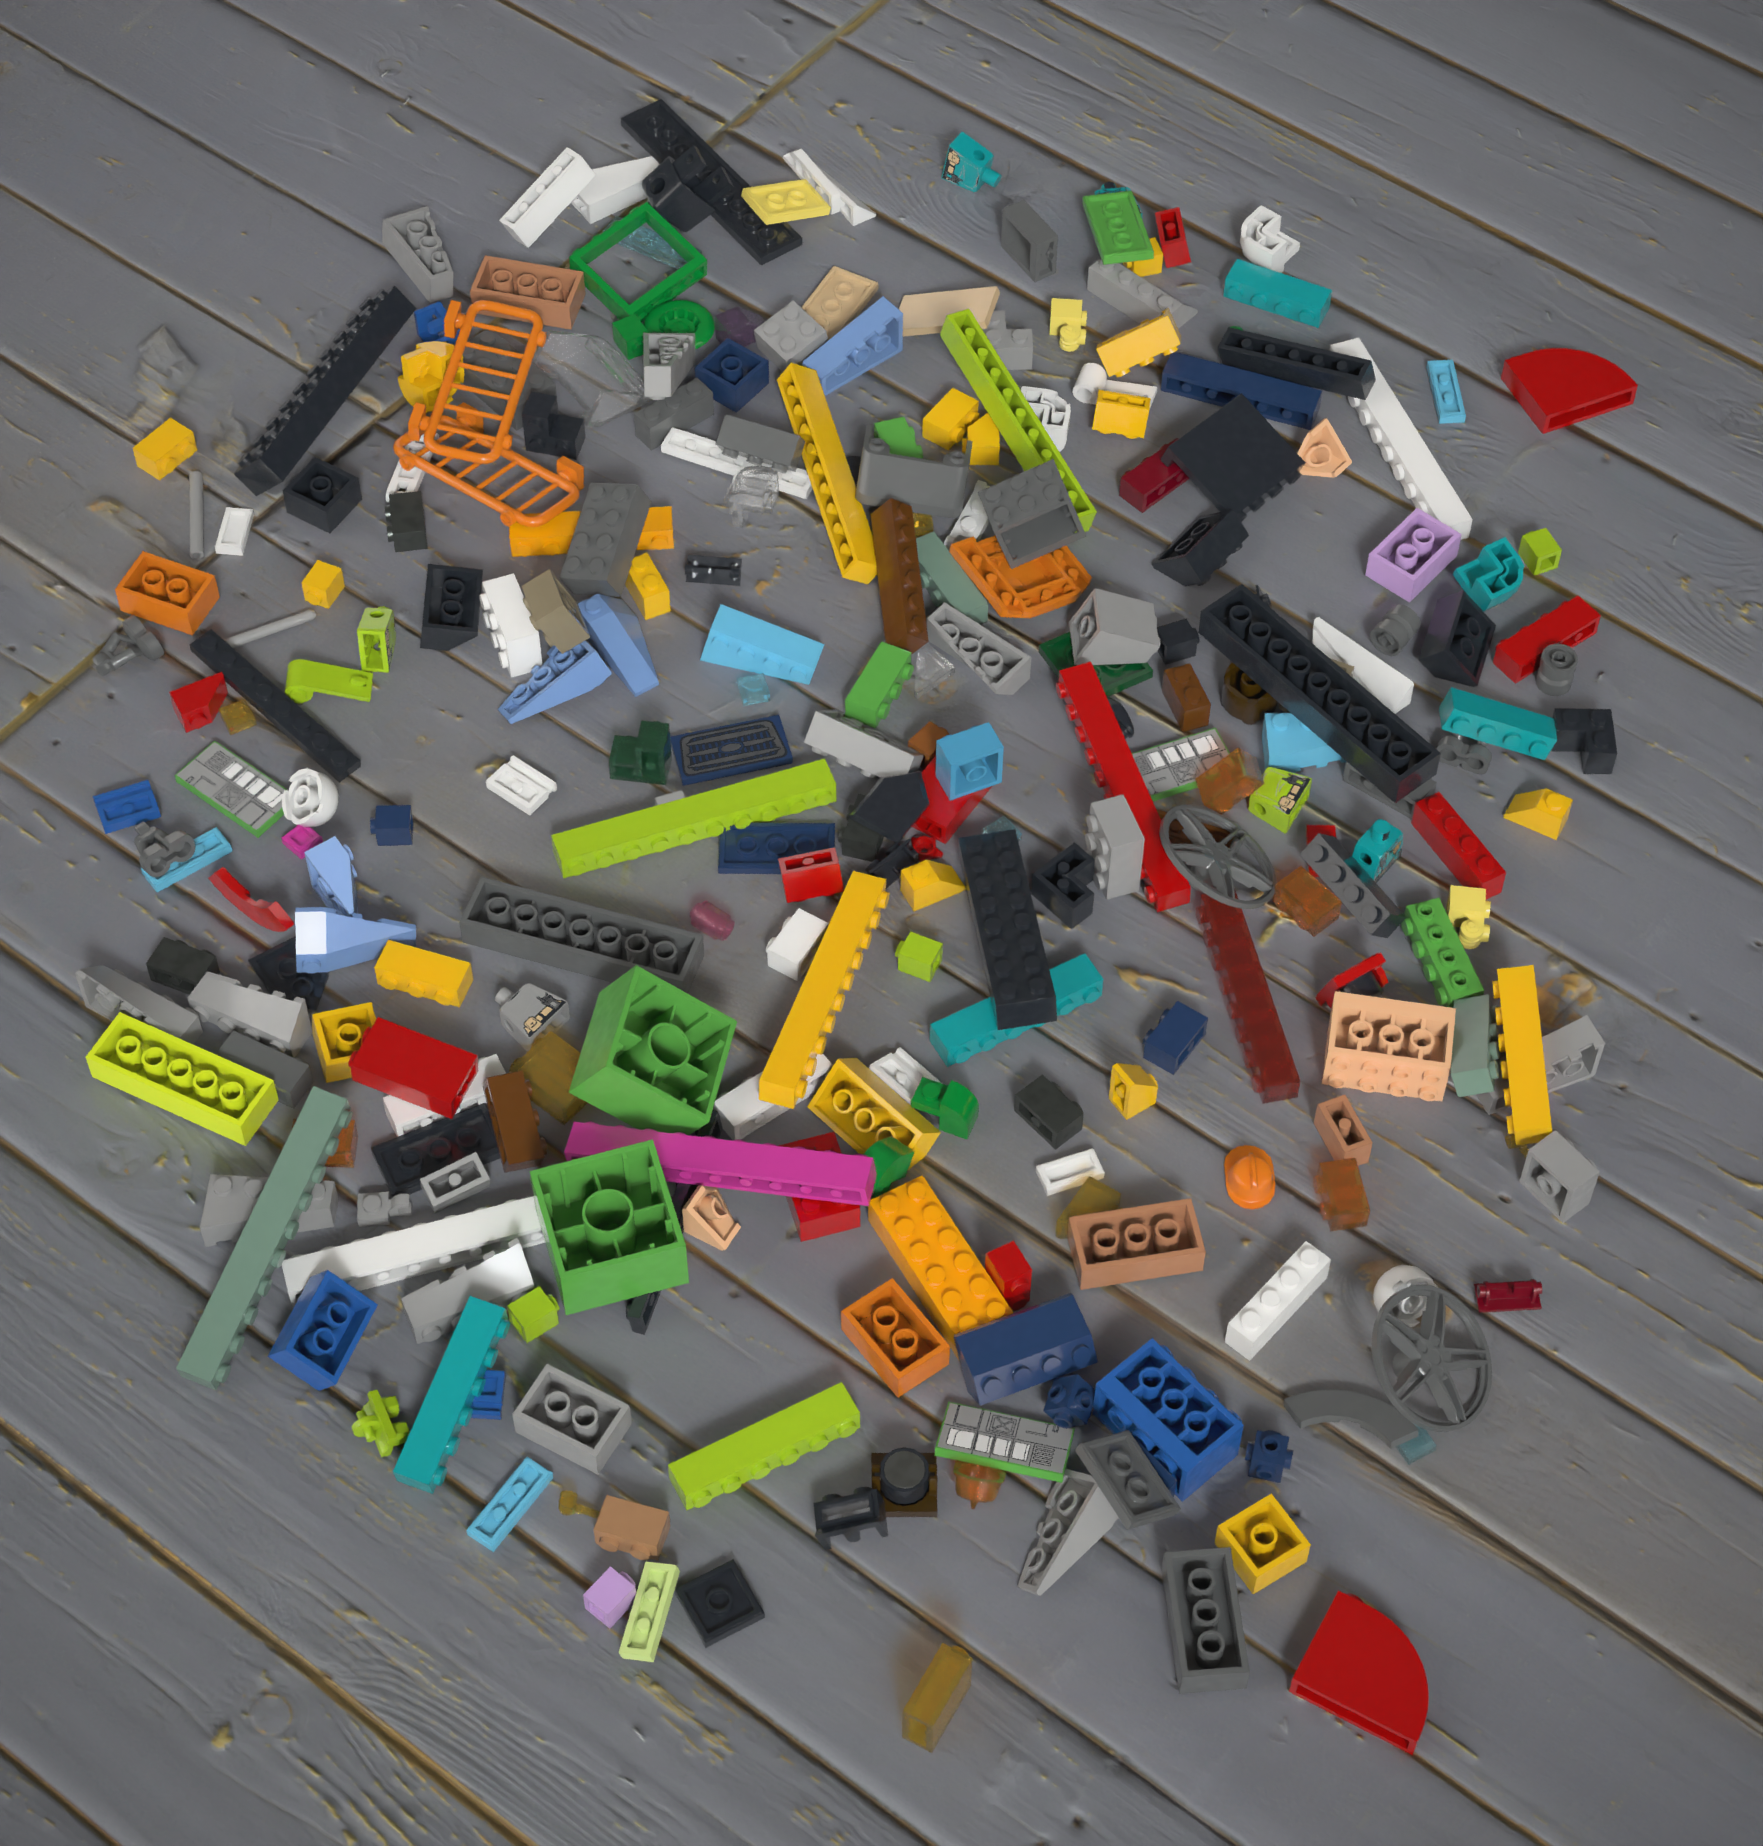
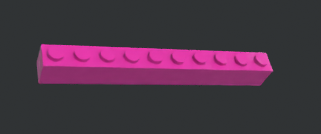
M574 1122L564 1151L566 1160L571 1161L653 1139L665 1180L668 1182L869 1206L877 1176L873 1157H867L863 1154H839L831 1150L814 1151L803 1147L789 1148L776 1146L771 1143H748L739 1139L731 1141L717 1139L712 1136H689L681 1132L664 1133L653 1129L639 1130L622 1125H599L595 1122Z

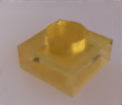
M913 512L916 538L934 531L932 515Z
M245 699L219 708L220 717L230 735L257 725L255 717Z

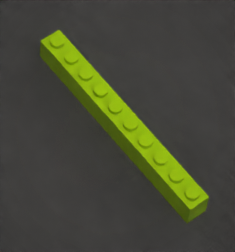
M970 309L946 315L940 336L1024 471H1027L1054 459L1085 532L1089 531L1097 513L1096 509Z
M817 760L551 835L553 853L563 879L578 876L588 871L606 868L627 860H635L638 857L663 852L666 849L681 845H688L705 838L716 837L723 833L725 827L726 831L730 830L732 825H735L737 829H744L751 823L768 822L811 808L826 806L837 801L836 782L826 760Z

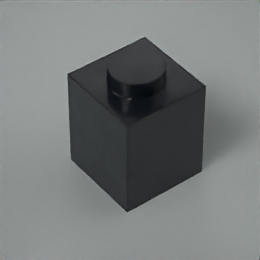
M1187 618L1157 627L1158 637L1160 638L1158 653L1165 665L1196 656L1197 644L1200 642L1199 634L1196 628L1191 627Z

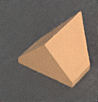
M1324 418L1307 433L1297 453L1306 462L1300 470L1302 475L1334 478L1352 463L1327 418Z
M698 1186L682 1209L684 1232L721 1251L727 1249L741 1228L738 1223H735L717 1187Z

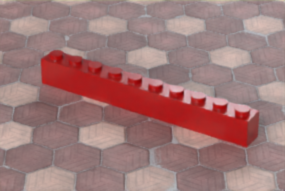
M1092 662L1059 670V682L1056 683L1057 694L1060 699H1065L1067 717L1069 721L1074 720L1077 740L1079 743H1084L1086 748L1084 750L1085 758L1089 766H1094V777L1098 788L1103 787L1105 792L1104 799L1124 794L1145 838L1140 880L1143 879L1145 884L1144 893L1148 903H1153L1157 913L1190 903V884L1173 865L1163 848L1159 832L1160 816Z

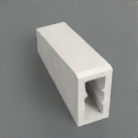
M650 156L592 169L596 175L571 203L592 224L646 199L647 196L642 188V181L660 164Z

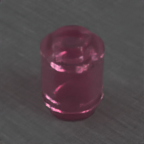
M709 901L697 903L690 912L691 925L714 940L724 941L733 931L735 922L731 919V916Z

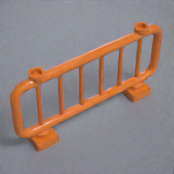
M451 300L444 318L445 337L455 339L458 329H460L431 416H426L425 404L415 402L408 422L409 439L420 441L422 432H425L424 443L426 448L432 453L477 464H489L499 459L503 449L508 451L511 449L513 435L508 433L537 346L544 347L547 332L542 331L543 321L541 316L530 309L490 300H480L471 304L466 314H463L461 312V302ZM486 310L530 320L533 323V327L529 334L475 322L474 320L479 311ZM472 326L527 338L528 342L524 354L467 342ZM465 347L522 359L517 375L460 362ZM458 367L514 379L510 395L453 383ZM451 388L508 400L503 416L447 404ZM444 408L501 421L496 437L439 424ZM437 429L492 441L494 444L489 453L481 454L438 444L435 442L434 437Z
M464 402L458 405L460 407L477 410L476 408ZM456 411L457 420L442 415L439 423L449 427L484 434L483 417ZM409 431L400 436L393 445L394 453L399 457L400 465L404 470L410 471L417 467L499 512L502 523L508 527L512 526L515 522L526 527H540L572 506L579 499L580 490L584 488V466L565 456L557 460L556 474L511 449L510 451L503 449L500 456L511 461V463L474 487L461 480V478L481 464L473 463L454 476L441 469L442 466L454 458L446 457L434 465L421 458L422 455L429 451L426 447L416 454L406 450L404 447L414 441L409 439ZM447 432L435 440V442L440 444L455 433ZM465 436L471 441L459 448L467 450L478 443L492 450L494 442ZM516 465L531 472V474L496 498L481 491L482 488ZM536 476L552 483L517 509L501 502V500ZM556 487L569 493L538 516L532 517L521 513Z

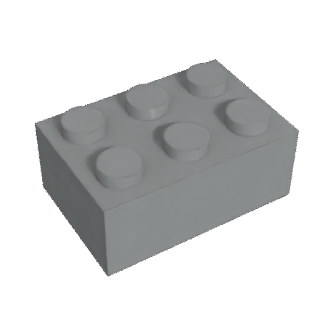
M1124 794L1091 803L1090 815L1086 817L1088 833L1085 834V842L1087 845L1086 852L1095 859L1094 882L1097 889H1102L1106 900L1139 891L1145 838Z
M546 1364L512 1414L516 1433L598 1475L632 1425L630 1405L549 1364Z

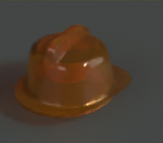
M956 1460L953 1469L955 1492L959 1497L970 1501L971 1509H975L978 1502H993L998 1496L1002 1483L1005 1482L1007 1471Z

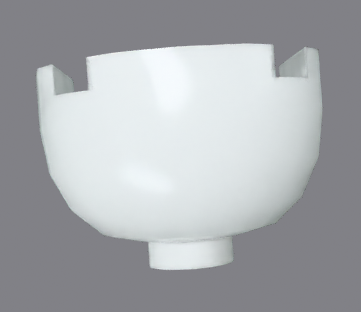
M308 768L301 769L293 774L289 779L292 782L289 791L284 789L282 795L284 816L288 820H292L294 824L303 827H316L328 822L338 806L339 794L336 785L327 775Z
M1399 1265L1386 1271L1379 1278L1374 1288V1304L1379 1312L1385 1301L1401 1289L1414 1285H1431L1435 1287L1437 1285L1429 1275L1418 1267ZM1408 1297L1399 1302L1390 1314L1410 1328L1420 1323L1415 1319L1420 1317L1422 1312L1426 1310L1427 1297Z

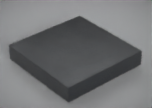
M734 1559L675 1588V1595L705 1648L765 1618L762 1607Z

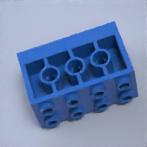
M1153 1338L1096 1383L1093 1415L1113 1434L1129 1430L1132 1436L1177 1480L1175 1495L1182 1502L1238 1456L1244 1427L1241 1418L1233 1410L1228 1411L1219 1402V1398L1214 1391L1209 1388L1205 1389L1188 1367H1182L1174 1359L1172 1352L1165 1345H1159Z

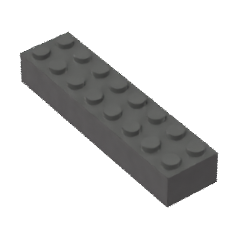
M480 877L459 922L463 943L609 982H614L637 965L680 990L689 993L704 957L702 934L485 877Z

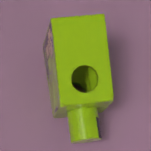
M385 606L378 608L368 607L364 610L357 628L361 670L389 673L396 643L393 610ZM379 643L377 648H380V651L374 649L375 644Z
M1268 767L1260 779L1245 774L1240 782L1239 790L1250 794L1248 807L1250 813L1286 834L1309 798L1312 778Z

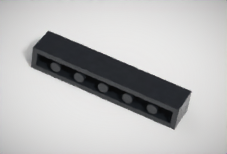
M1228 327L1218 345L1223 365L1366 400L1376 381L1371 360Z

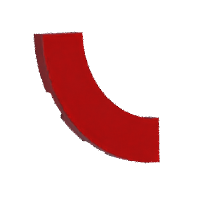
M221 867L208 878L227 900L257 924L276 932L287 931L294 925V921L278 902H267L262 899L256 902L251 899L250 892L225 867Z

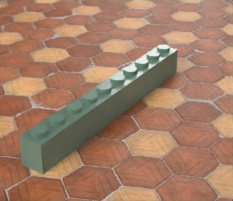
M315 1086L312 1087L176 1367L181 1377L213 1390H217L219 1384L227 1380L231 1370L229 1363L233 1355L238 1354L242 1349L245 1340L243 1334L247 1326H251L257 1317L259 1310L257 1305L260 1298L268 1294L272 1285V1279H270L275 1267L280 1268L286 1255L284 1248L288 1240H293L299 1229V1222L297 1221L302 1211L306 1212L309 1209L313 1199L311 1192L315 1184H320L326 1172V1166L324 1165L328 1157L333 1156L337 1151L339 1145L338 1136L342 1128L346 1129L351 1121L353 1112L351 1111L348 1099Z

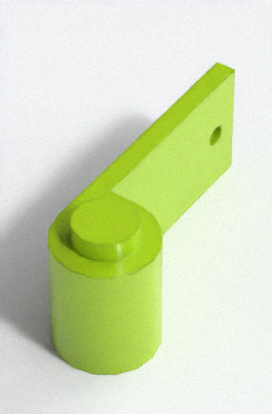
M296 659L289 662L287 667L285 694L298 704L311 700L314 692L370 702L373 673L310 660Z

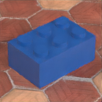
M329 1270L311 1276L267 1357L318 1391L337 1384L378 1304Z

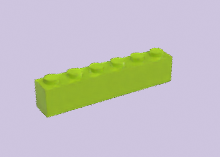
M838 1383L668 1464L669 1480L686 1510L693 1507H703L718 1495L736 1491L743 1483L752 1479H761L767 1476L771 1470L781 1465H791L800 1456L810 1451H820L829 1442L839 1437L846 1438L851 1436L860 1428V1411L843 1383Z

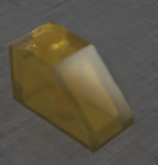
M1089 1176L1057 1219L1055 1236L1059 1239L1067 1238L1069 1217L1122 1209L1120 1207L1121 1193Z

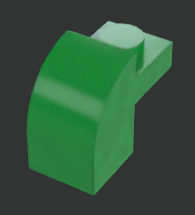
M922 1077L911 1100L912 1108L939 1117L940 1131L966 1140L978 1118L979 1103L977 1098L969 1089L953 1080L950 1081L949 1085H945Z
M892 1136L875 1142L863 1154L867 1157H873L877 1173L871 1199L888 1192L892 1182L906 1177L914 1155V1150Z

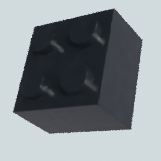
M316 457L283 490L287 513L328 533H331L362 500L358 477Z

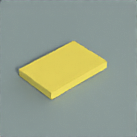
M806 179L743 188L741 197L766 225L829 215L831 210L827 202Z

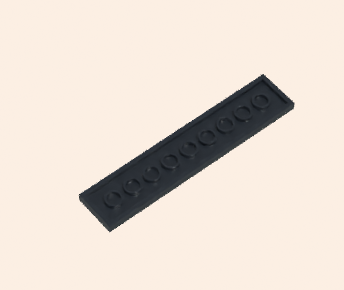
M662 99L621 118V126L659 164L668 156L674 160L678 159L694 145L698 148L707 165L695 175L701 181L706 179L720 166L725 169L734 187L714 202L717 210L711 216L760 265L803 245L802 237L787 222L766 225L741 197L743 188L751 186Z

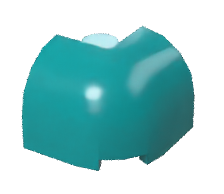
M1504 537L1484 546L1476 560L1456 568L1453 576L1462 589L1485 612L1506 602L1518 591L1523 580V569L1525 566L1507 538Z

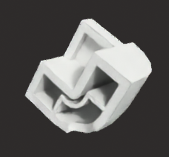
M1260 205L1242 224L1240 244L1243 255L1252 264L1282 273L1284 271V264L1299 251L1300 242L1280 232L1282 216Z
M1022 386L1021 392L1060 452L1064 449L1067 441L1071 414L1070 404H1067L1064 399L1059 397L1057 391Z

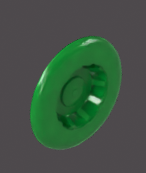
M674 300L656 306L648 313L643 324L649 333H695V349L705 345L712 338L715 331V321L712 314L704 306L687 300Z

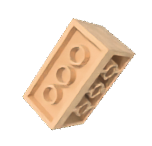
M1335 991L1327 1031L1322 1084L1330 1085L1334 1088L1359 1089L1368 1093H1387L1396 1097L1407 1096L1421 1098L1425 1101H1442L1451 1069L1456 1008Z

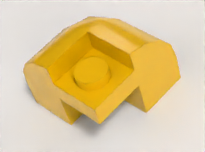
M439 341L423 342L416 344L415 351L401 356L403 375L397 378L403 396L410 405L414 407L415 402L425 404L426 413L433 410L455 345ZM458 367L453 383L460 384V382L464 383V368ZM451 388L447 404L454 400L452 396L457 391L456 388Z

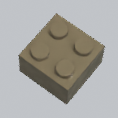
M550 569L522 585L525 597L522 599L528 611L532 613L529 619L537 631H543V636L550 647L555 645L563 654L590 638L577 601Z

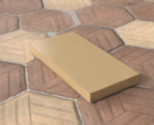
M833 266L801 308L827 331L828 340H830L858 317L877 292L878 282Z
M997 286L904 295L899 310L903 313V337L941 333L946 315L970 309L982 329H987L1000 291Z

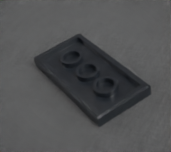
M485 1103L457 1113L452 1119L444 1118L371 1147L372 1155L392 1198L398 1194L410 1195L422 1190L420 1185L421 1178L477 1152L483 1165L500 1159L490 1114Z

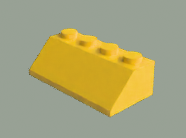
M857 1058L837 1059L807 1106L859 1154H864L870 1146L881 1139L890 1136L915 1151L909 1169L927 1155L941 1133Z

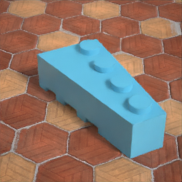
M720 604L700 661L809 685L825 644Z
M1265 713L1262 729L1265 770L1268 767L1296 773L1300 772L1301 768L1314 765L1316 768L1325 767L1327 763L1337 760L1341 763L1347 762L1293 714Z

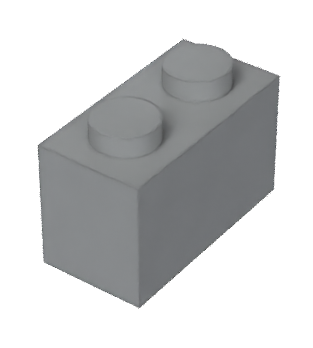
M477 1152L421 1178L420 1185L435 1214L490 1187V1178Z

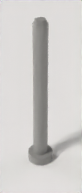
M309 609L223 640L234 648L312 621L316 618V613L314 610Z

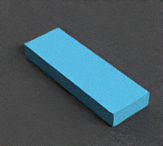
M1427 361L1426 368L1439 424L1465 423L1466 413L1454 361Z
M217 827L193 839L195 842L193 856L185 862H173L164 875L152 877L141 868L142 874L156 893L232 852L230 843Z
M526 1457L466 1530L467 1535L494 1552L554 1478L553 1473L529 1457Z

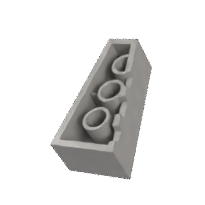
M1588 1015L1542 1037L1548 1093L1595 1076L1605 1041ZM1506 1056L1496 1060L1499 1078L1495 1079L1494 1092L1476 1094L1488 1115L1511 1107H1505L1503 1088H1509V1079H1503L1501 1071V1061H1507Z

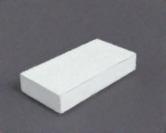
M226 507L215 545L216 554L243 556L254 517L253 509Z
M1093 1148L1036 1166L1037 1176L1047 1196L1103 1179L1105 1174Z

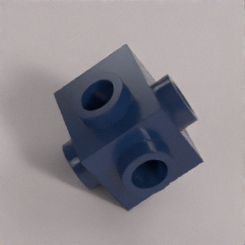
M1078 1374L1055 1378L1048 1392V1398L1043 1411L1053 1419L1057 1426L1069 1429L1075 1426L1087 1425L1094 1405L1095 1389Z
M1257 1430L1255 1442L1248 1441L1245 1460L1251 1461L1248 1477L1280 1483L1283 1469L1290 1470L1293 1450L1287 1449L1289 1437L1273 1430Z

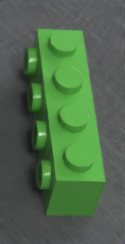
M1440 898L1406 906L1404 915L1407 918L1401 923L1404 934L1406 936L1409 935L1412 941L1415 957L1417 959L1420 958L1423 964L1426 980L1431 982L1435 989L1434 993L1438 1005L1454 1008V1000L1484 995L1485 990Z

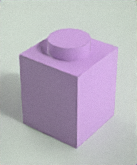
M610 1566L583 1594L585 1609L610 1629L633 1605L636 1596L634 1580L623 1571L618 1573Z

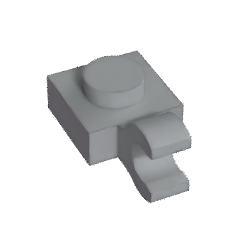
M389 1191L358 1194L357 1222L359 1227L389 1225L390 1216L404 1217L412 1215V1203L409 1202V1194H398L392 1199L390 1198Z

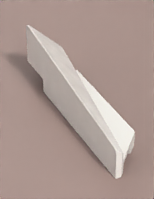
M802 148L783 155V159L800 179H806L831 207V215L841 212L853 226L876 217L877 214L816 165Z
M1320 617L1314 619L1312 644L1329 658L1354 666L1353 679L1393 713L1396 714L1410 704L1414 683Z

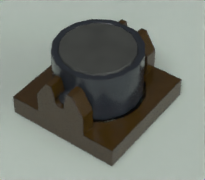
M906 1447L894 1449L889 1453H871L872 1489H877L884 1499L886 1517H937L938 1478L937 1457L934 1456L935 1453H920L915 1449ZM881 1492H883L884 1495H885L888 1499H890L891 1501H893V1502H895V1503H899V1505H895V1504L891 1503L890 1501L886 1500L885 1497L882 1495ZM928 1492L921 1501L917 1502L916 1504L909 1505L910 1503H914L921 1499L924 1496V1494Z

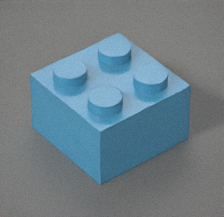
M988 722L979 726L975 725L968 730L953 735H946L942 739L936 740L935 776L950 801L1002 783L1004 746L991 724Z

